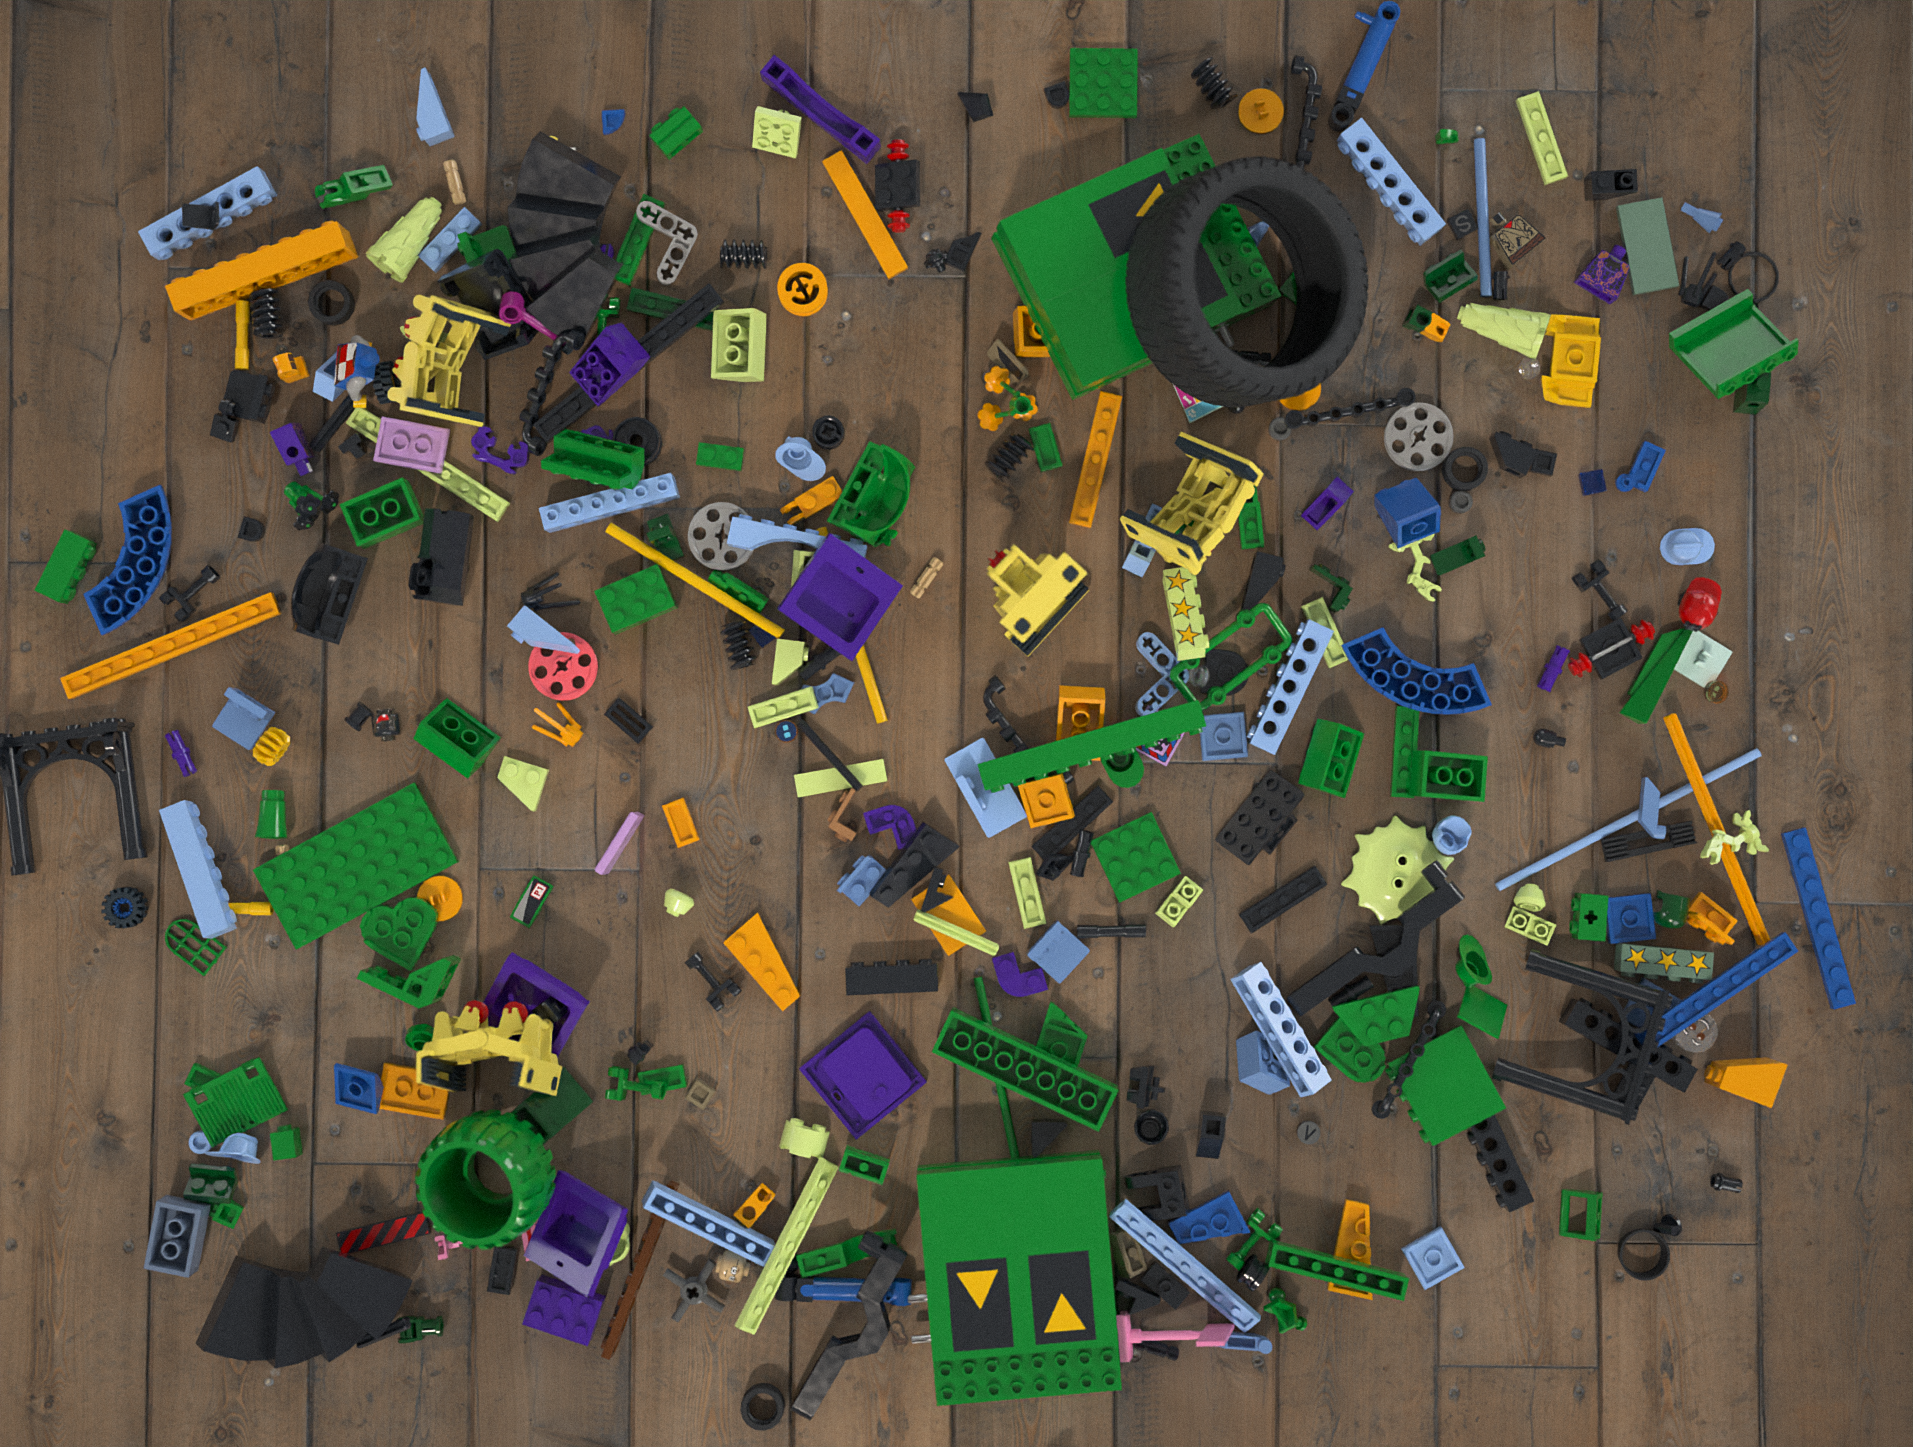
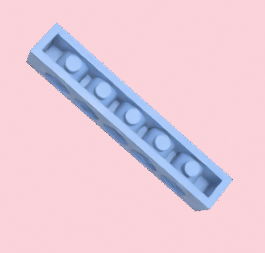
M1362 118L1340 134L1337 139L1340 151L1351 158L1355 170L1363 173L1366 177L1367 185L1372 190L1375 189L1378 192L1382 204L1387 208L1390 207L1394 213L1395 220L1400 225L1405 226L1408 230L1409 238L1414 243L1417 242L1421 246L1446 225ZM1356 145H1364L1366 152L1358 151ZM1370 162H1377L1380 165V170H1374ZM1384 180H1392L1394 183V187H1387L1384 183ZM1398 197H1405L1408 200V205L1400 204ZM1412 215H1419L1422 218V223H1416Z
M257 166L189 204L212 206L214 202H219V225L215 228L217 229L230 225L239 216L249 215L253 211L252 209L259 205L269 204L277 194L265 172ZM252 189V195L245 198V193ZM232 200V206L228 209H225L226 203ZM182 208L139 230L138 233L150 255L158 260H165L170 258L173 252L190 247L193 241L210 236L214 230L191 228L186 231V227L182 226ZM169 233H173L172 239L166 242V236Z
M668 473L639 481L633 490L624 487L618 490L608 489L540 507L539 511L544 530L551 533L679 499L680 496L674 475Z
M1310 619L1306 620L1305 623H1300L1296 634L1299 636L1295 644L1291 643L1286 652V655L1289 657L1285 664L1281 663L1276 673L1279 678L1276 684H1271L1266 696L1269 699L1266 705L1262 704L1256 716L1259 717L1256 726L1252 725L1248 731L1247 737L1250 738L1248 743L1273 755L1276 754L1332 637L1333 630ZM1307 638L1311 639L1314 643L1313 649L1309 652L1303 648V641ZM1296 659H1300L1304 663V668L1301 672H1296L1293 669V662ZM1286 680H1291L1294 683V689L1290 693L1285 692L1283 689V683ZM1277 700H1281L1284 703V710L1281 713H1276L1273 710V704ZM1267 721H1272L1275 725L1274 731L1270 734H1266L1263 730V725Z
M1262 962L1248 966L1231 978V982L1299 1096L1313 1095L1329 1083L1331 1078L1327 1073V1069L1322 1065L1315 1049L1310 1045L1303 1029L1297 1023L1291 1009L1285 1003L1280 990L1273 983L1268 970L1263 966Z

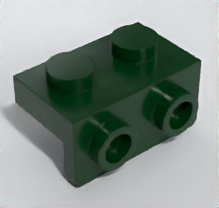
M1459 250L1449 254L1438 264L1428 267L1423 273L1424 286L1441 303L1477 281L1478 275L1464 260V252Z

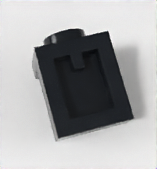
M552 996L531 1010L533 1014L538 1015L542 1020L549 1019L552 1023L558 1021L568 1012L564 1004Z

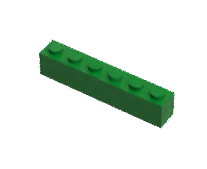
M1270 1239L1265 1262L1269 1267L1401 1301L1405 1299L1410 1279L1401 1272Z

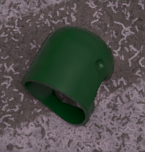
M1657 890L1656 898L1662 899L1663 904L1659 912H1653L1655 922L1662 927L1678 929L1684 926L1688 917L1690 898Z

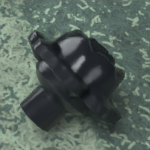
M937 248L926 254V261L924 262L926 269L936 268L938 273L946 269L944 261L948 257L946 250L940 251Z

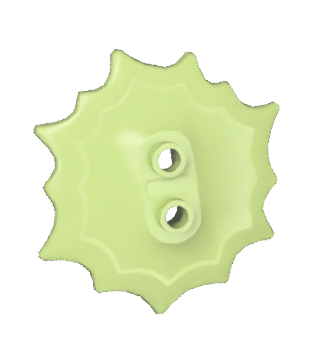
M1395 815L1387 827L1376 826L1371 834H1355L1359 844V851L1352 856L1353 870L1341 885L1355 890L1359 895L1358 905L1371 909L1376 914L1379 924L1382 925L1391 919L1397 918L1401 913L1434 890L1421 873L1425 867L1438 860L1446 871L1447 867L1454 861V858L1442 855L1435 847L1434 841L1428 840L1425 826L1412 828L1404 824ZM1401 856L1405 858V864L1400 865L1398 862ZM1397 879H1400L1402 881L1401 886L1399 888L1395 886V881Z

